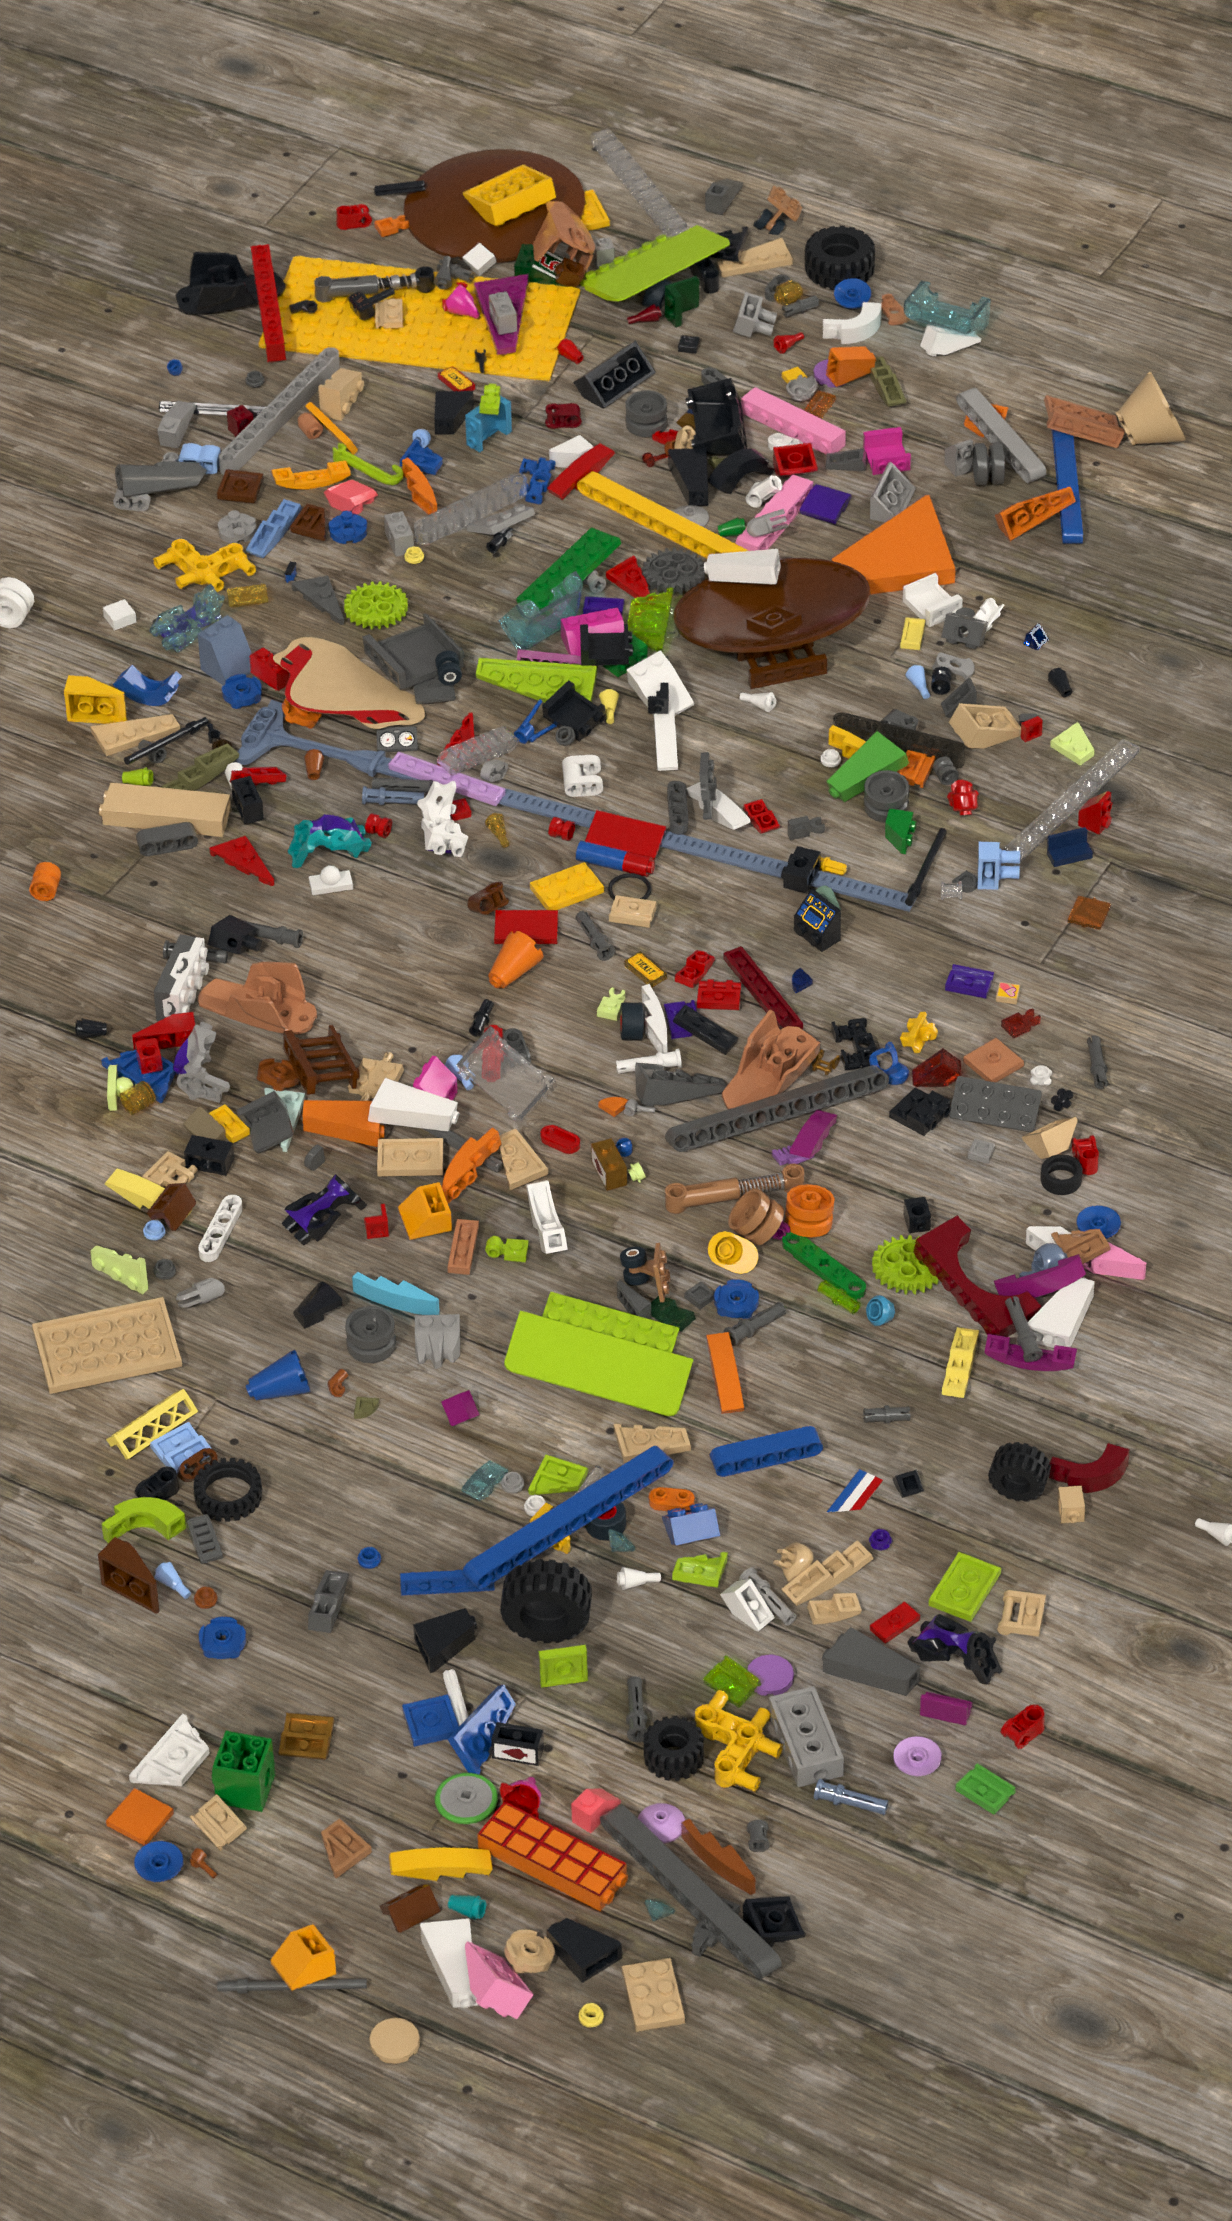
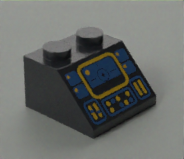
M812 889L794 915V931L797 935L807 940L811 946L823 952L841 940V910Z

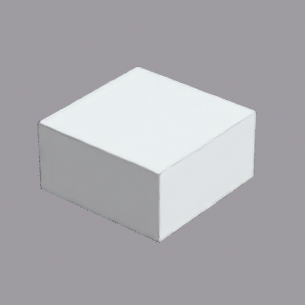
M480 243L463 256L464 263L478 276H481L496 263L495 256Z
M125 599L103 607L104 618L114 630L136 623V613Z

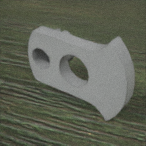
M941 652L937 655L932 666L933 670L937 667H946L951 673L960 675L965 680L972 676L975 669L974 663L970 658L961 659ZM950 663H955L959 667H954Z

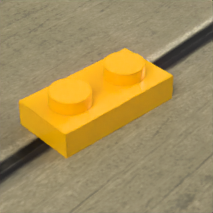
M226 1105L209 1112L224 1127L226 1138L230 1142L235 1143L250 1135V1129Z

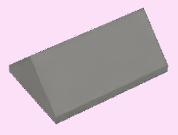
M891 461L887 464L870 498L871 520L887 522L907 508L916 490V487Z

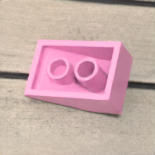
M467 1941L465 1951L470 1990L477 1998V2004L485 2009L491 2007L503 2017L509 2015L518 2019L532 1998L533 1993L504 1957Z

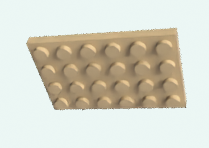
M163 1297L32 1324L50 1394L182 1367L181 1356Z

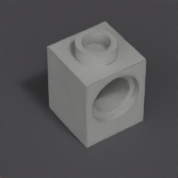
M611 238L593 240L595 244L593 260L596 268L599 269V266L613 262L615 248Z

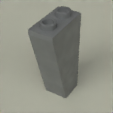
M852 1627L844 1634H840L836 1643L831 1648L826 1649L822 1656L823 1672L900 1695L907 1696L920 1682L919 1665Z

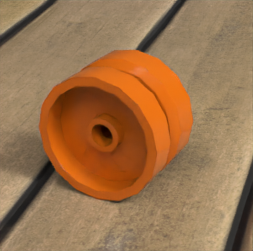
M806 1184L792 1188L787 1193L784 1221L789 1225L790 1231L801 1237L810 1238L827 1234L832 1229L835 1201L833 1194L826 1188L818 1185Z

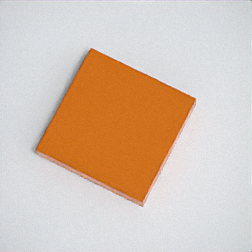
M134 1788L108 1817L106 1826L145 1846L172 1817L174 1809Z

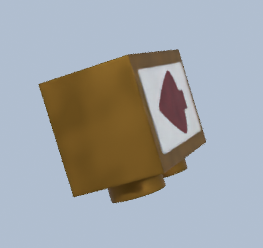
M612 1138L592 1143V1164L606 1191L627 1186V1167Z

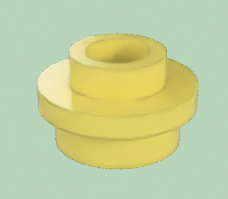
M419 547L408 548L404 555L405 560L411 564H418L424 559V553Z
M594 2003L585 2004L579 2011V2021L586 2027H596L604 2019L602 2009Z

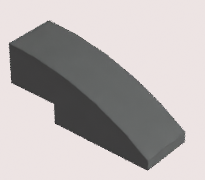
M325 1571L315 1592L314 1603L308 1614V1630L332 1632L346 1590L348 1573Z

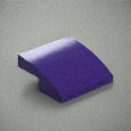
M816 484L805 498L800 508V514L836 524L841 512H845L852 495Z

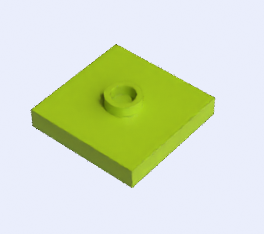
M586 1645L539 1651L541 1688L587 1682Z

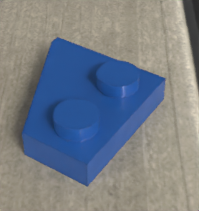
M414 439L400 459L401 467L402 460L409 458L421 472L433 475L438 472L443 464L441 456L433 453L428 447H421L416 439Z

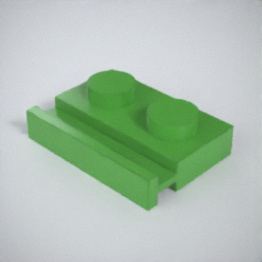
M978 1763L973 1770H970L956 1784V1791L993 1815L1009 1800L1011 1795L1015 1794L1016 1788Z

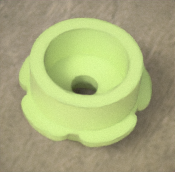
M639 1162L633 1165L631 1163L628 1173L633 1181L638 1180L641 1183L640 1180L646 1178Z

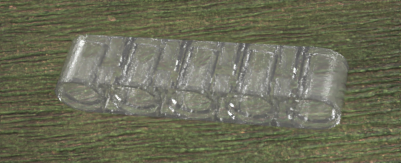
M501 726L443 750L437 757V763L450 775H455L513 751L518 745L519 739L505 726Z

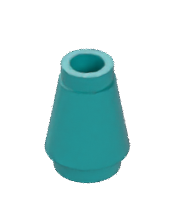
M451 1895L448 1900V1908L470 1919H481L486 1910V1901L481 1899L480 1896Z

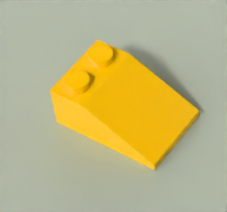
M68 675L64 689L67 721L100 724L127 721L124 692L87 676Z

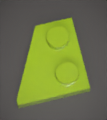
M545 1455L528 1488L529 1495L579 1491L588 1474V1468Z
M720 1552V1557L707 1559L706 1554L696 1557L678 1558L672 1573V1580L718 1588L727 1562L728 1552Z

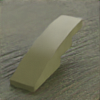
M883 356L876 357L875 366L871 368L869 376L878 394L887 407L906 404V399L896 374H893L890 366L886 365Z
M228 743L194 758V765L179 771L177 779L162 785L161 788L196 791L223 772L228 764L238 759L239 753Z

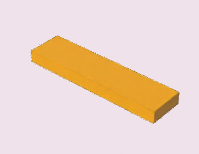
M312 402L305 406L340 443L346 445V449L354 455L358 452L354 443Z

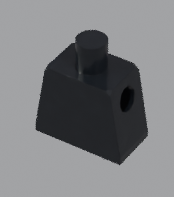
M228 915L211 926L208 945L234 954H242L248 949L258 952L261 948L262 940L255 938L256 928L232 915Z

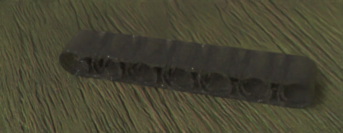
M840 712L833 716L834 726L848 731L864 741H867L878 731L905 753L907 750L927 754V757L931 758L933 755L935 756V761L941 757H948L956 769L963 767L965 764V745L961 742L849 713Z

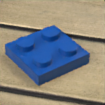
M448 1695L402 1705V1711L414 1747L446 1740L459 1727Z

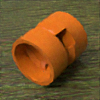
M42 862L36 866L29 887V892L35 899L50 901L55 897L61 878L59 867L50 862Z

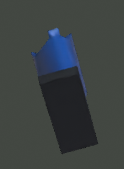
M290 562L284 573L286 583L291 580L293 581L297 574L296 562Z

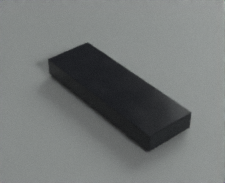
M684 1005L673 1019L675 1024L724 1055L737 1043L738 1037L687 1005Z

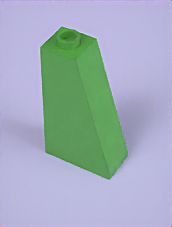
M876 731L826 781L829 787L828 792L835 799L840 798L843 802H846L864 791L865 782L873 773L884 770L897 772L909 764L907 755Z

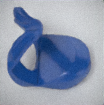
M889 1041L885 1044V1048L878 1049L870 1055L869 1063L880 1068L877 1055L889 1051L892 1057V1065L886 1070H881L888 1075V1084L900 1085L906 1082L909 1070L905 1065L899 1063L896 1048Z

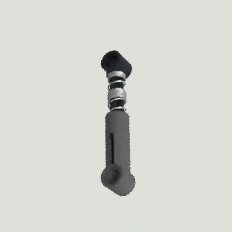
M427 266L418 268L415 273H410V276L403 274L400 277L399 275H392L381 278L380 276L377 277V275L337 279L320 276L314 280L315 298L320 302H328L333 297L350 296L356 292L375 294L380 289L385 291L386 288L391 287L395 290L399 289V287L402 289V287L408 286L410 288L412 286V288L415 287L420 292H430L435 287L434 270Z

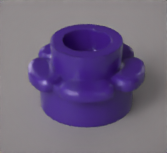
M877 1529L872 1532L869 1542L875 1550H886L890 1547L892 1538L886 1530Z

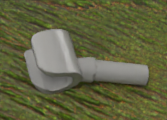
M630 1099L625 1105L624 1114L633 1116L636 1111L655 1113V1108L638 1105L637 1101Z

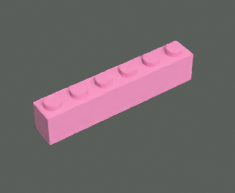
M755 387L741 398L744 415L803 443H811L812 448L826 455L827 453L838 452L845 446V430Z
M792 475L783 483L782 489L774 494L773 498L765 504L764 509L757 513L755 518L784 509V514L770 519L786 516L787 521L772 527L781 524L789 525L800 512L805 498L813 488V481ZM746 527L745 531L737 537L735 544L748 551L768 550L785 529L760 537H753L748 534Z

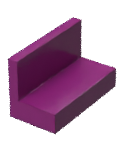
M930 1692L921 1695L920 1716L964 1726L967 1725L972 1710V1702Z

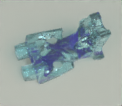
M209 584L201 593L198 592L194 595L193 606L185 612L183 606L179 605L160 613L149 631L154 637L163 636L161 643L166 650L174 649L178 653L198 638V633L202 631V627L222 619L219 612L225 596L219 595L212 584Z

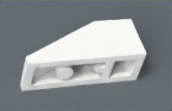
M927 325L920 346L931 356H937V354L947 355L979 343L982 338L972 331Z

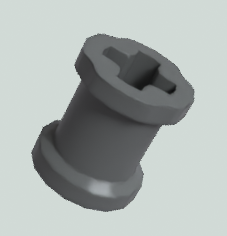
M753 1820L747 1824V1832L750 1834L748 1845L749 1849L753 1852H764L770 1847L766 1833L769 1829L768 1823L763 1820Z

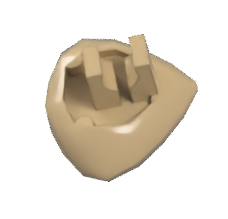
M793 1543L785 1547V1549L777 1550V1553L782 1555L781 1561L774 1560L773 1564L782 1568L785 1578L788 1582H791L812 1564L813 1552L803 1544Z

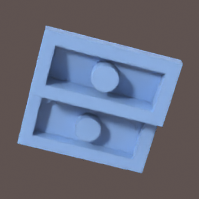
M189 1422L150 1442L151 1449L166 1467L174 1468L176 1472L183 1461L201 1449L211 1448L202 1435L199 1436Z

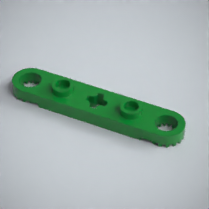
M791 1231L782 1237V1247L785 1251L791 1253L795 1259L837 1291H841L851 1300H860L861 1297H864L866 1294V1283L808 1238L793 1234ZM791 1239L792 1241L793 1239H795V1241L797 1240L798 1243L790 1244L788 1242L791 1241ZM852 1286H856L857 1288L859 1287L860 1290L852 1291L850 1290V1287L852 1288Z

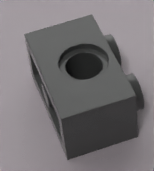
M950 612L946 614L941 637L946 638L948 643L958 644V642H962L968 648L977 649V646L980 647L984 643L988 621ZM962 626L968 629L967 636L961 634L960 628Z

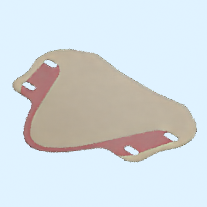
M304 637L292 641L287 649L273 656L274 661L290 673V678L285 688V697L291 705L299 709L317 713L349 715L373 729H381L393 725H412L422 721L425 717V710L421 704H416L414 695L403 689L400 690L395 684L365 665L349 650L339 644L323 639ZM299 644H304L310 650L303 649ZM281 658H287L293 664H287ZM402 713L405 716H407L410 720H405L398 714ZM370 717L378 722V724H373L366 718Z

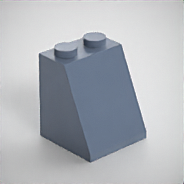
M226 615L198 633L201 671L223 686L225 681L231 676L246 674L247 676L251 674L249 656L252 653L240 623Z

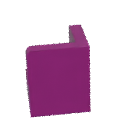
M470 1390L441 1401L451 1426L479 1416Z

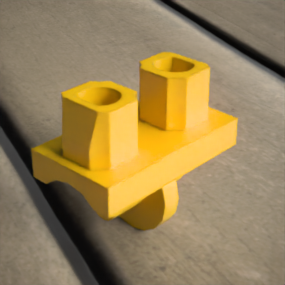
M920 1012L917 1018H909L907 1022L909 1032H902L900 1036L903 1047H912L914 1053H920L925 1041L934 1040L938 1035L935 1025L928 1023L926 1020V1012Z

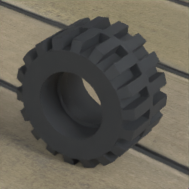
M1009 1442L1005 1446L1001 1445L996 1451L988 1473V1480L992 1484V1488L998 1490L997 1493L1006 1496L1008 1499H1014L1019 1502L1020 1500L1024 1502H1029L1030 1499L1036 1500L1037 1497L1042 1495L1051 1469L1050 1461L1047 1457H1044L1045 1454L1042 1451H1038V1448L1034 1446L1031 1447L1026 1443L1014 1442L1012 1444Z
M673 1716V1718L663 1717L662 1721H654V1726L649 1725L647 1732L644 1734L645 1765L648 1766V1770L651 1773H655V1776L658 1778L665 1777L667 1781H670V1779L680 1781V1778L687 1779L690 1778V1774H696L698 1772L697 1768H701L702 1761H704V1738L700 1727H696V1723L693 1721L688 1722V1718L682 1717V1719H679L678 1716ZM668 1747H680L681 1749H679V1750H668V1749H666V1748H668Z

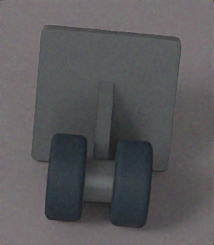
M443 651L439 653L435 659L438 675L435 678L413 685L416 704L456 700L454 684L461 680L462 672L459 656L455 652Z

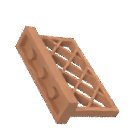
M1048 395L1045 396L1044 402L1049 417L1046 424L1047 428L1118 448L1125 431L1119 427L1115 415Z

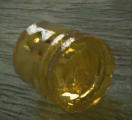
M140 1081L135 1086L120 1093L121 1103L131 1115L137 1114L156 1102L153 1089L145 1081Z

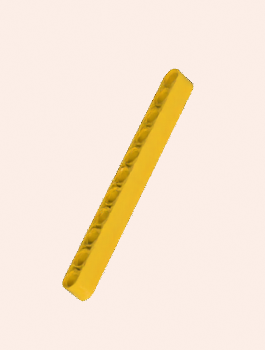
M590 472L577 482V488L584 496L707 559L709 554L748 551L596 472Z

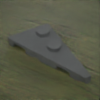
M328 576L291 582L294 592L298 590L303 594V598L311 602L321 612L326 611L331 615L333 621L340 625L344 624V617Z

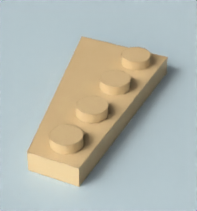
M782 238L743 251L739 262L724 259L717 261V269L722 278L793 265V259Z

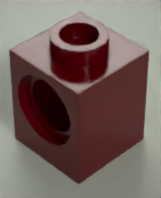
M243 405L227 411L228 430L237 437L253 421V414Z

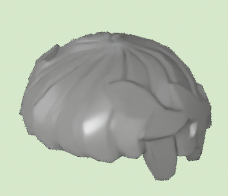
M799 375L797 379L791 380L787 384L786 390L793 400L803 402L809 400L814 395L818 382H816L813 376L806 378Z

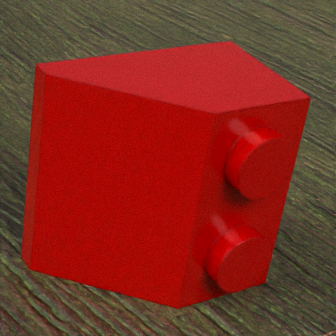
M811 443L773 447V466L777 477L818 471Z

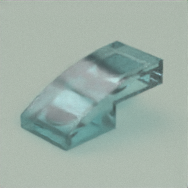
M489 1460L466 1481L461 1492L481 1501L493 1493L494 1485L502 1481L504 1475L508 1473V1469Z

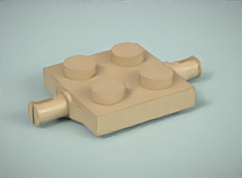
M385 1052L383 1059L380 1061L363 1058L358 1067L360 1079L357 1080V1087L352 1089L349 1084V1093L361 1095L360 1101H370V1099L376 1096L385 1078L396 1082L399 1081L404 1072L403 1064L391 1063L393 1058L391 1052L389 1054Z

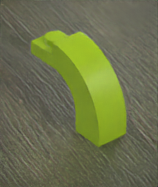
M152 1497L134 1498L114 1506L115 1515L107 1518L102 1523L103 1539L108 1543L114 1537L119 1538L126 1532L139 1527L152 1528L167 1540H170L186 1529L185 1513L168 1501Z

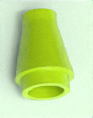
M148 768L123 772L122 782L124 784L152 786L154 781L153 771L148 770Z

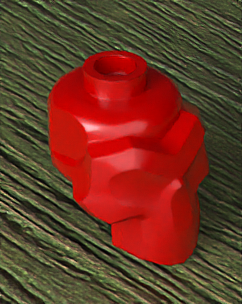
M957 780L951 785L952 791L947 795L949 804L953 811L959 812L960 816L972 815V810H976L978 807L977 798L979 793L972 789L971 782Z

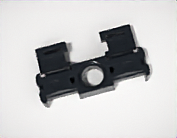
M866 1018L849 1020L848 1026H837L835 1021L831 1023V1030L836 1043L844 1039L850 1041L852 1038L855 1053L853 1055H849V1053L846 1055L844 1049L841 1050V1060L845 1070L861 1068V1065L862 1068L870 1066L869 1057L876 1051V1046L872 1034L866 1031ZM867 1043L869 1044V1046L861 1047L859 1046V1044Z

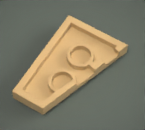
M517 1129L499 1135L502 1144L499 1147L510 1190L548 1175L546 1165Z
M614 1424L615 1436L624 1463H627L653 1446H658L667 1455L691 1451V1444L685 1428L658 1426L655 1429H643V1425H634V1428L622 1427V1424Z

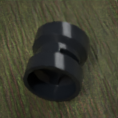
M937 667L932 672L931 690L938 695L947 694L951 689L952 673L948 668Z

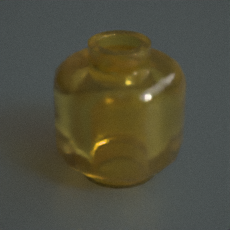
M788 280L777 285L774 298L778 304L786 306L796 302L797 299L801 300L803 291L799 283Z

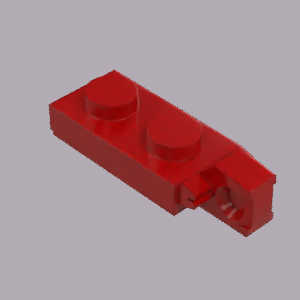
M277 767L242 768V770L231 771L230 782L231 780L251 776L254 785H259L260 783L277 784V782H286L287 775Z

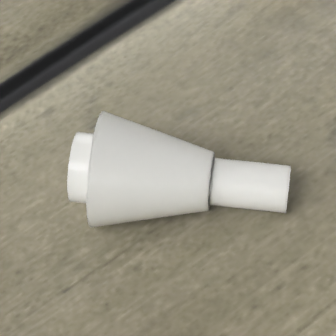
M742 692L740 694V700L751 702V704L766 712H770L776 705V698L772 692L757 694Z
M1200 1518L1196 1520L1195 1527L1207 1531L1223 1545L1228 1546L1232 1543V1524L1210 1523Z
M622 1567L621 1572L617 1573V1584L622 1587V1590L643 1585L646 1582L661 1581L660 1573H646Z

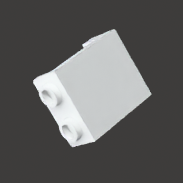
M936 573L903 587V602L920 619H925V624L928 627L945 621L946 614L950 612L956 613L958 609L962 608V597L959 594L951 597L938 584V575Z

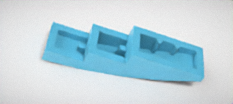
M359 1272L352 1276L353 1292L371 1301L414 1314H440L438 1298L405 1280L397 1285L382 1276L376 1281Z

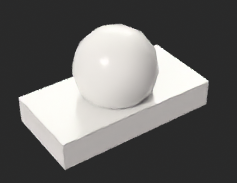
M328 865L321 870L320 875L309 876L312 895L353 889L349 870L339 871L337 867Z

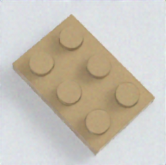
M443 1138L378 1139L377 1175H443Z
M671 1958L622 1966V1974L636 2032L685 2024L684 2011Z

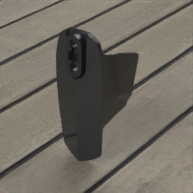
M194 252L190 267L189 285L181 288L176 294L179 311L184 314H207L258 303L254 274H246L237 255L218 252ZM273 271L277 297H279L285 291V283Z

